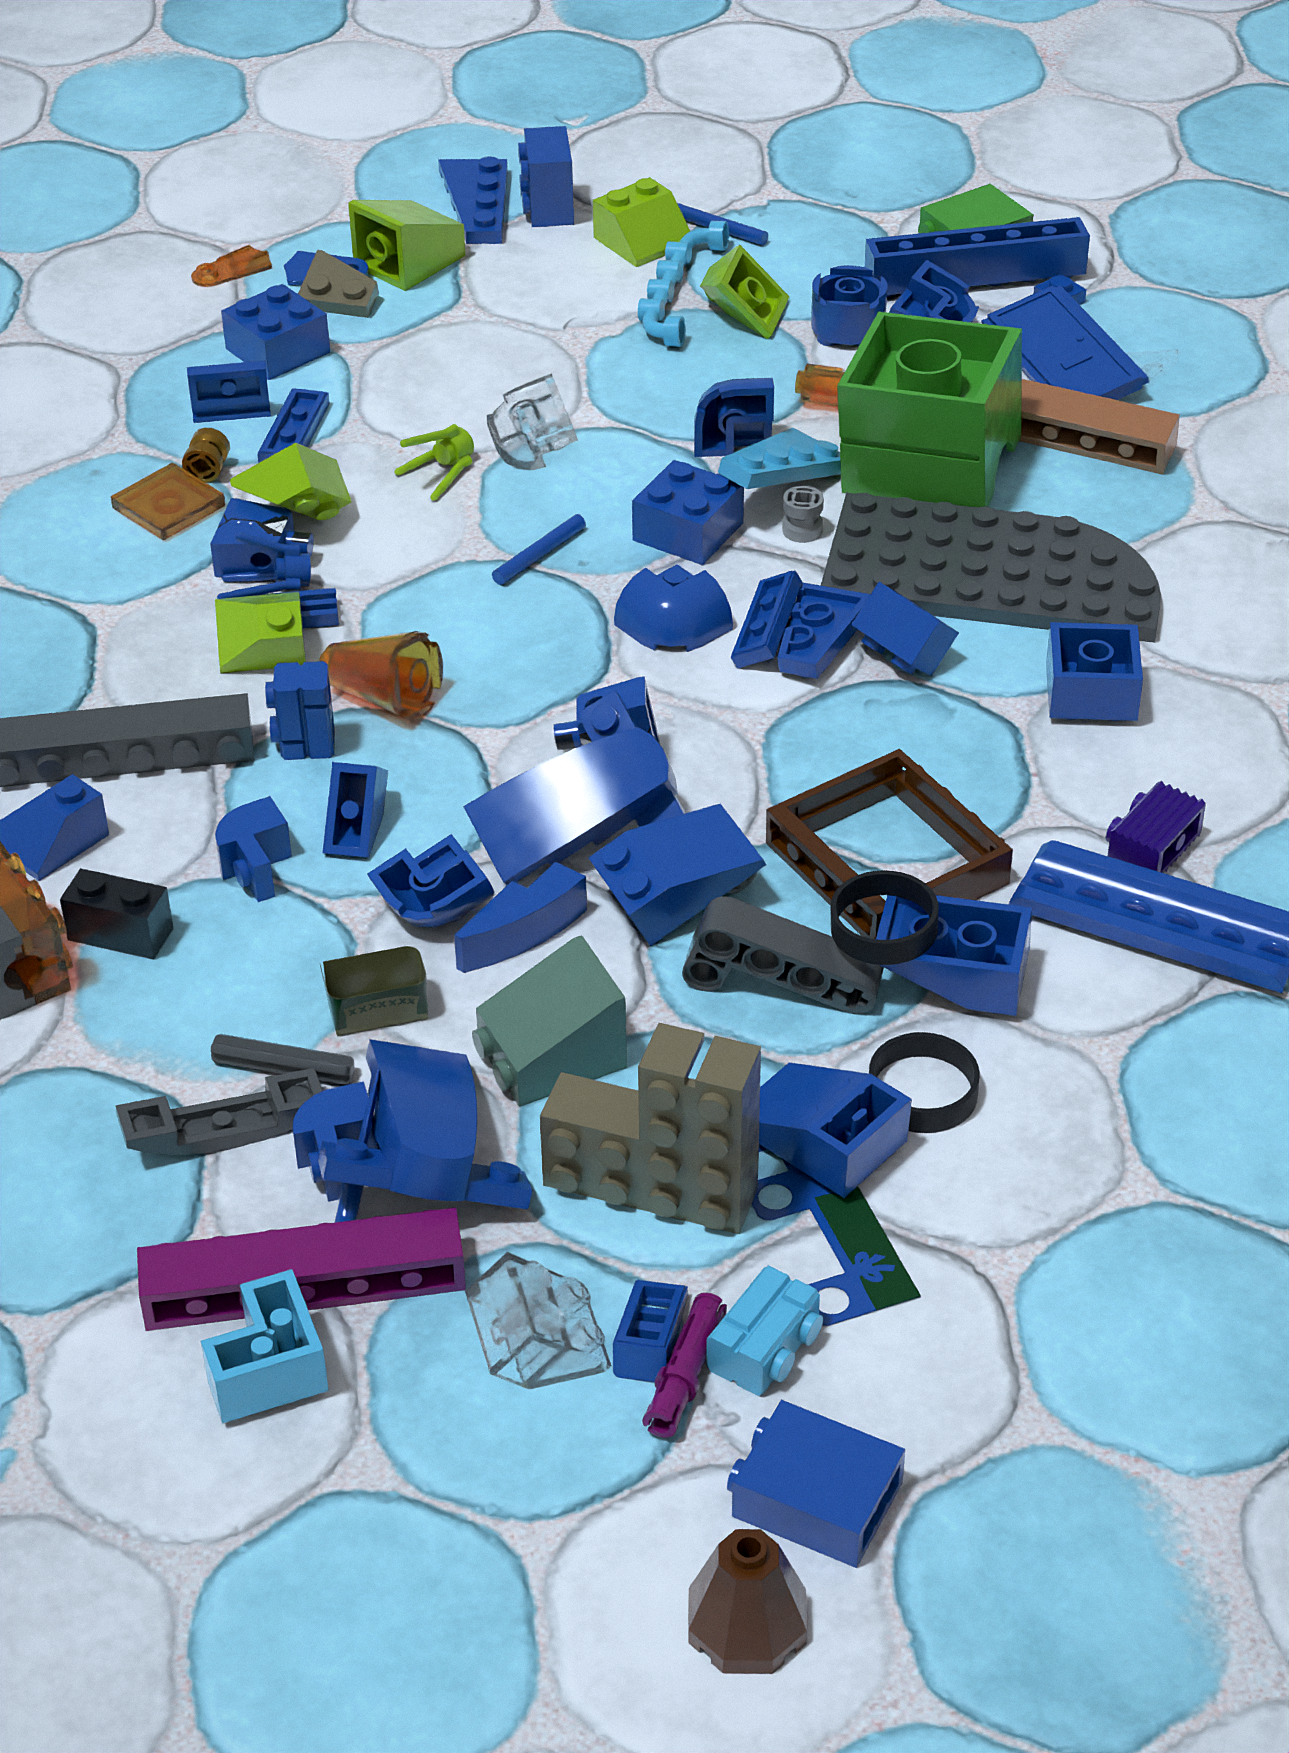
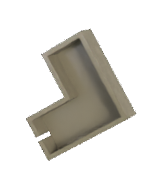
M658 1023L638 1065V1090L561 1072L540 1114L543 1186L555 1188L566 1193H575L603 1200L613 1205H623L651 1212L661 1217H671L703 1225L709 1229L740 1234L758 1189L761 1046L714 1036L696 1079H691L688 1076L704 1043L705 1033Z

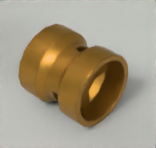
M205 427L198 429L193 434L189 448L182 459V468L186 475L195 481L203 483L212 482L218 478L223 462H225L230 451L229 440L221 431L214 428Z

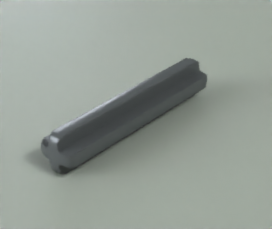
M226 1034L216 1035L210 1050L211 1059L215 1063L277 1074L314 1068L319 1081L340 1085L350 1084L355 1071L354 1059L348 1055Z

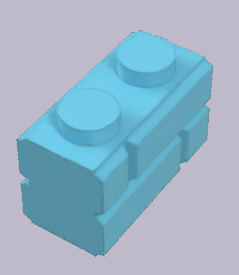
M769 1265L764 1267L708 1336L707 1367L710 1372L730 1382L732 1380L736 1381L739 1387L757 1396L763 1395L773 1380L778 1382L784 1381L792 1369L797 1349L802 1343L808 1346L811 1345L821 1330L823 1316L819 1315L820 1294L817 1289L797 1279L792 1281L789 1275Z

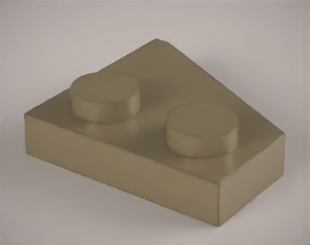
M317 250L298 294L323 312L368 318L379 290L377 281L325 251Z

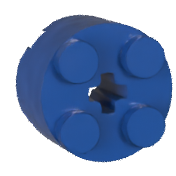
M853 265L830 268V275L821 278V273L818 274L812 282L811 328L817 334V341L825 346L836 344H856L859 346L878 311L886 312L887 281L882 276L881 281L873 277V270Z

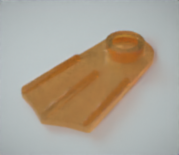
M246 245L217 258L212 263L198 265L191 274V280L197 286L211 287L272 269L269 252L267 250L260 251L251 247V245Z

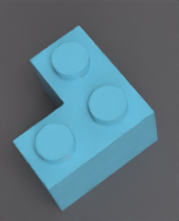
M292 1269L240 1284L246 1327L201 1341L207 1381L222 1424L329 1391L323 1347Z

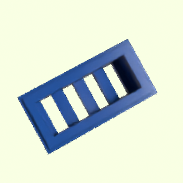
M635 1280L613 1341V1374L616 1377L655 1382L661 1367H666L677 1342L688 1296V1286ZM643 1305L667 1307V1308H669V1309L645 1307V1306H643Z

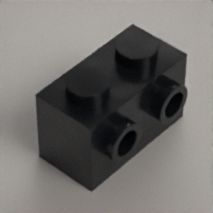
M80 868L60 898L68 941L154 960L174 929L168 890L165 886Z

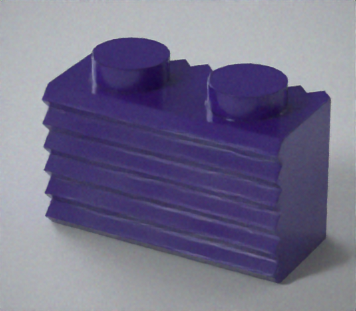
M1163 781L1157 782L1147 794L1139 792L1135 796L1129 813L1124 818L1117 816L1112 820L1105 837L1106 841L1109 842L1107 856L1161 873L1167 872L1169 866L1172 867L1173 862H1176L1178 857H1181L1183 851L1185 852L1187 847H1190L1192 841L1194 842L1196 837L1200 836L1206 803L1203 799L1197 800L1195 795L1189 796L1186 791L1181 793L1179 788L1173 789L1170 784L1165 786Z

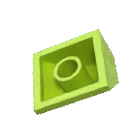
M740 244L709 267L700 285L710 301L716 303L725 313L765 339L772 336L790 297Z
M300 592L215 599L220 673L274 669L277 663L298 662L299 665H303L306 662Z

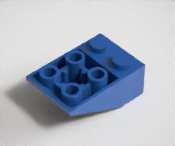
M789 1062L760 1087L759 1144L845 1198L907 1142L912 1099L872 1074Z

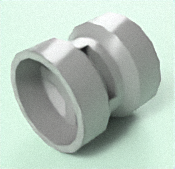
M796 486L784 493L783 511L786 514L782 520V531L787 539L806 543L815 541L823 533V519L820 514L824 508V497L820 490L810 486Z

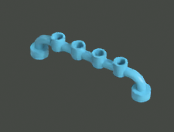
M711 221L709 228L693 230L685 234L680 242L668 241L666 244V260H659L657 263V279H650L648 281V299L641 298L638 303V319L643 321V328L648 334L663 338L665 346L682 347L685 341L686 325L683 316H667L664 323L660 322L664 320L666 303L673 300L675 284L682 281L684 265L691 262L692 248L700 243H708L710 250L725 251L729 242V226L727 221Z

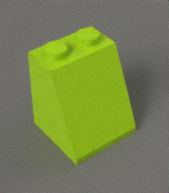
M352 200L348 202L353 258L364 260L368 265V274L407 291L466 256L464 224L412 200Z

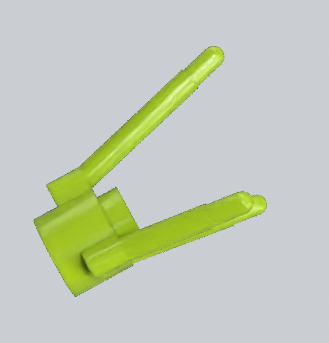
M452 424L443 430L413 436L400 441L401 447L415 446L431 441L436 442L432 450L396 468L394 473L397 476L434 458L443 465H454L430 495L432 501H436L459 473L473 462L470 457L474 452L473 439L465 429L458 427L456 424Z

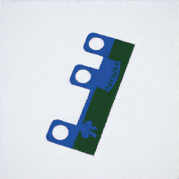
M759 1144V1152L768 1150ZM784 1159L782 1160L788 1171L758 1180V1189L751 1204L757 1216L763 1220H775L810 1209L845 1272L807 1284L816 1288L818 1292L828 1287L843 1290L849 1298L848 1307L840 1313L827 1314L819 1310V1315L823 1316L822 1326L836 1324L921 1297L858 1186L843 1198ZM768 1185H782L791 1192L792 1200L788 1206L782 1209H769L760 1203L759 1193Z

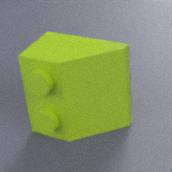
M651 177L639 179L634 184L621 189L611 190L606 195L593 199L594 238L635 267L665 256L668 241L680 242L685 234L691 232L672 191Z
M298 443L288 446L229 479L231 486L317 520L331 519L338 515L339 509L352 503L337 460Z

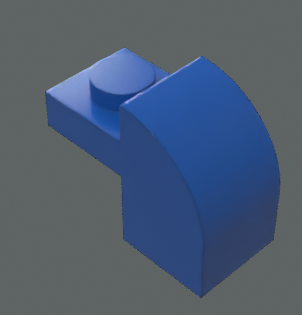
M271 796L239 806L227 813L219 822L215 832L222 879L226 880L236 876L242 888L249 887L257 902L275 897L271 864L292 857L288 822Z
M364 1082L335 1087L315 1094L301 1105L293 1120V1137L298 1169L309 1167L313 1183L323 1182L328 1202L340 1199L343 1183L323 1180L318 1162L322 1141L337 1143V1140L343 1138L359 1140L369 1098ZM370 1128L367 1146L368 1148L378 1149L377 1141Z

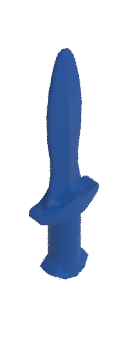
M380 1069L377 1070L372 1084L358 1140L366 1145L375 1109ZM343 1183L334 1223L357 1219L364 1188L363 1185Z

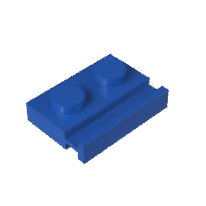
M265 361L187 367L193 423L271 416Z

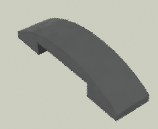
M310 1068L265 1077L264 1092L170 1109L166 1096L115 1105L123 1138L128 1149L154 1154L192 1155L230 1150L264 1141L292 1130L295 1114L301 1105L323 1090L315 1069Z

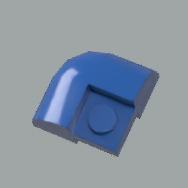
M926 260L912 276L907 289L892 305L889 313L972 323L979 306H975L974 301L967 293L969 290L967 284Z
M773 378L730 379L715 383L704 392L699 400L694 418V457L727 456L734 453V447L750 446L772 437V421H774Z
M677 564L658 575L644 568L633 576L622 590L616 603L614 625L641 645L654 651L658 645L669 647L684 646L686 651L689 652L733 630V619L726 594L713 576L706 570L692 575Z
M452 834L415 858L405 848L367 873V876L389 907L415 927H438L457 921L495 895V891L486 875L467 850H463Z

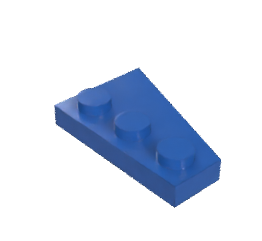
M802 582L796 602L790 613L789 627L785 628L777 656L779 672L794 674L803 678L818 679L858 630L851 624L870 594Z

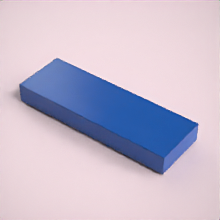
M292 388L257 453L258 463L294 443L308 447L330 404L329 393Z
M796 570L760 580L730 657L737 669L775 657L802 583Z

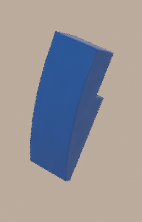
M554 862L528 888L511 881L454 934L456 969L466 973L494 965L542 944L567 928L587 911L586 876L558 862Z

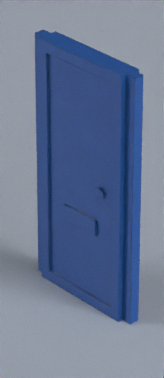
M1061 285L1047 287L987 314L988 318L981 320L982 324L1022 328V371L1031 381L1119 400L1143 389L1142 385L1149 383L1147 374Z

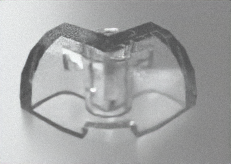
M552 373L503 394L504 402L494 410L493 414L487 415V426L498 454L505 463L516 469L536 470L545 468L546 464L542 456L543 454L560 450L568 444L578 441Z

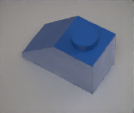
M332 762L322 853L370 857L384 815L388 770L378 766Z

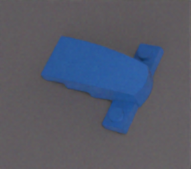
M615 690L576 713L592 742L552 758L506 781L463 806L504 884L508 885L511 881L518 882L546 863L550 865L554 862L560 863L590 842L598 846L634 819L637 825L641 827L685 814L676 796L678 794L676 778L664 749L651 734L637 727L621 696Z
M369 1039L365 1057L371 1072L368 1096L376 1072L380 1069L374 1109L375 1115L371 1132L381 1150L368 1148L365 1143L355 1139L343 1138L337 1140V1143L322 1141L318 1162L323 1180L389 1189L393 1192L429 1200H465L528 1210L533 1190L525 1171H521L514 1164L502 1161H494L490 1166L472 1163L477 1134V1098L474 1078L467 1055Z

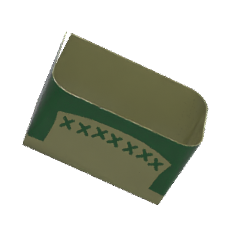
M403 946L323 961L325 980L323 972L322 977L337 1036L428 1019L427 977L418 949L411 946Z

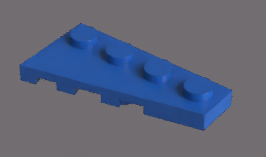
M492 156L481 159H438L439 173L441 178L444 179L446 192L450 194L451 205L457 213L458 222L464 224L466 244H502L508 177L507 159H498Z

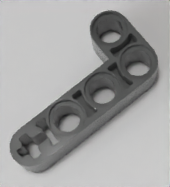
M725 896L712 899L707 905L693 934L683 966L682 976L690 987L700 991L712 992L724 984L731 968H734L847 1013L864 1014L875 1007L884 967L865 963L850 957L836 945L832 936L738 899Z

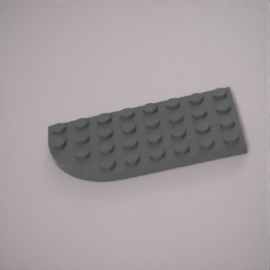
M846 492L821 586L871 594L877 583L881 582L933 616L1046 630H1049L1050 622L1138 625L1139 641L1155 643L1161 600L1160 587L1156 575L1147 561L1135 549L1104 530L1079 522L1071 516L1054 517L1034 514L1029 511L1013 512L995 510L985 506L969 507L953 505L949 502L934 503L912 500L907 497L891 498L873 496L869 493L856 494Z

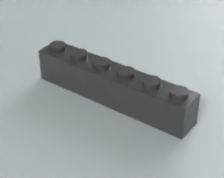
M248 693L0 718V787L62 781L72 774L79 779L255 761Z

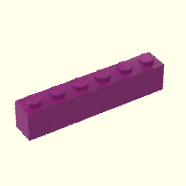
M456 1208L426 1210L392 1216H376L368 1219L321 1223L280 1230L271 1229L264 1232L216 1236L208 1239L137 1247L139 1300L145 1331L245 1319L240 1284L290 1269L294 1272L308 1310L466 1290L464 1257Z

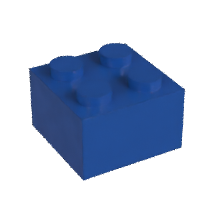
M566 126L524 128V142L518 143L519 165L521 166L519 183L523 214H530L532 227L574 225L572 157Z
M284 284L271 286L260 294L248 299H241L236 304L221 310L226 350L243 362L265 361L268 380L330 353L327 314Z
M673 460L632 500V541L700 565H704L744 523V487L720 474H715L677 460Z
M1050 622L1046 657L1049 718L1138 721L1143 685L1138 625Z

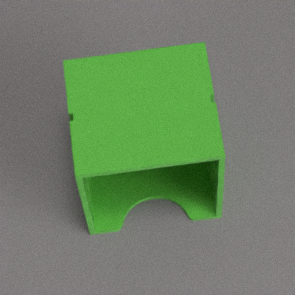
M878 311L837 385L839 437H841L842 493H869L873 496L907 497L917 501L949 502L953 505L988 507L994 495L996 473L1002 450L1006 444L1007 451L1014 452L1021 438L1022 328Z

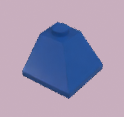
M75 775L68 776L0 820V855L37 881H40L109 836L102 793Z

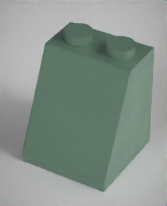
M582 935L568 941L476 1008L477 1029L472 1031L476 1051L482 1059L488 1057L499 1088L502 1091L509 1090L519 1107L548 1097L561 1072L594 1080L627 1068L626 998Z

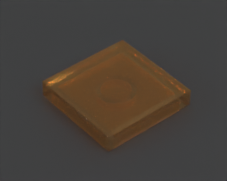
M173 462L110 496L113 509L163 541L225 506V497L222 492Z

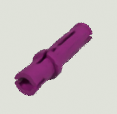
M706 1292L696 1295L666 1367H661L655 1378V1394L642 1419L643 1425H650L647 1430L655 1436L662 1438L674 1436L688 1402L693 1401L699 1390V1373L707 1358V1338L727 1313V1305L721 1304L723 1300L715 1294Z

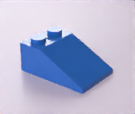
M721 803L627 830L588 857L650 946L706 908L712 899L722 897L767 865Z
M887 895L876 939L892 940L909 936L923 928L930 917L918 904L905 898ZM936 895L939 906L938 934L933 945L924 954L908 962L880 965L968 1010L1016 1016L1030 951L1032 907Z

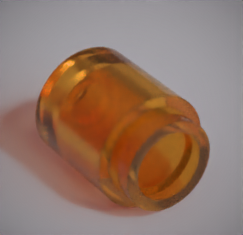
M807 363L804 371L798 370L795 393L801 394L802 402L838 407L837 385L845 370L839 367Z

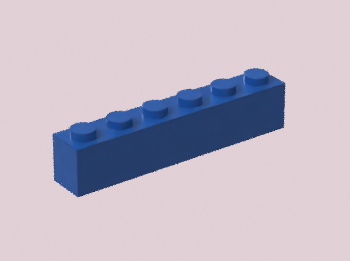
M1073 217L866 239L864 267L873 270V277L881 281L882 276L887 281V297L902 294L907 289L912 276L926 260L956 276L968 286H998L1002 283L1016 281L1034 282L1037 279L1052 278L1060 274L1070 278L1073 275L1086 274L1090 234L1081 218Z

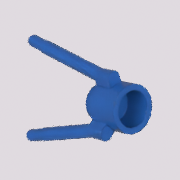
M238 533L235 537L236 540L282 553L283 557H275L274 571L224 574L222 581L275 580V583L220 593L217 599L257 596L309 587L311 578L309 553H300L299 545H285Z

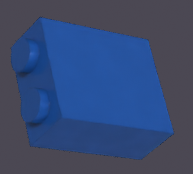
M781 1399L771 1418L763 1417L759 1421L752 1438V1450L746 1460L739 1458L732 1467L727 1481V1490L732 1492V1517L857 1568L903 1483L905 1448Z

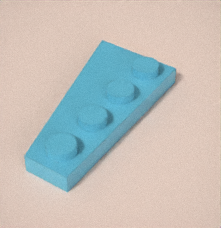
M790 428L722 457L718 473L746 489L841 474L840 452L838 451V446L831 442L816 440L795 428Z

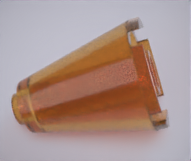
M412 631L335 642L328 645L319 658V661H325L328 664L330 686L407 719L422 718L432 709L435 702L429 701L433 688L441 689L443 681L441 649L437 642L428 639L430 635L426 632Z

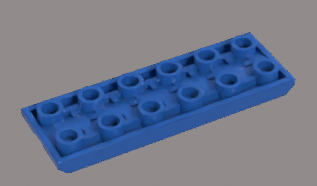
M1051 840L1042 844L1025 877L1009 901V905L1032 907L1033 916L1279 993H1283L1289 980V911L1059 841Z

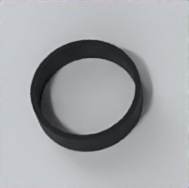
M880 870L859 874L845 881L832 897L830 906L832 938L844 953L865 963L894 965L908 962L924 954L936 940L939 907L937 897L926 883L906 873ZM889 895L905 898L918 904L927 912L930 919L923 928L909 936L892 940H878L852 932L840 921L839 916L849 905L860 899Z
M914 1032L894 1037L886 1041L875 1051L869 1064V1074L875 1077L885 1067L898 1060L910 1057H930L953 1065L965 1075L970 1083L971 1088L952 1104L938 1108L911 1107L910 1132L936 1133L949 1130L964 1122L974 1111L978 1099L979 1066L972 1053L959 1042L940 1034Z

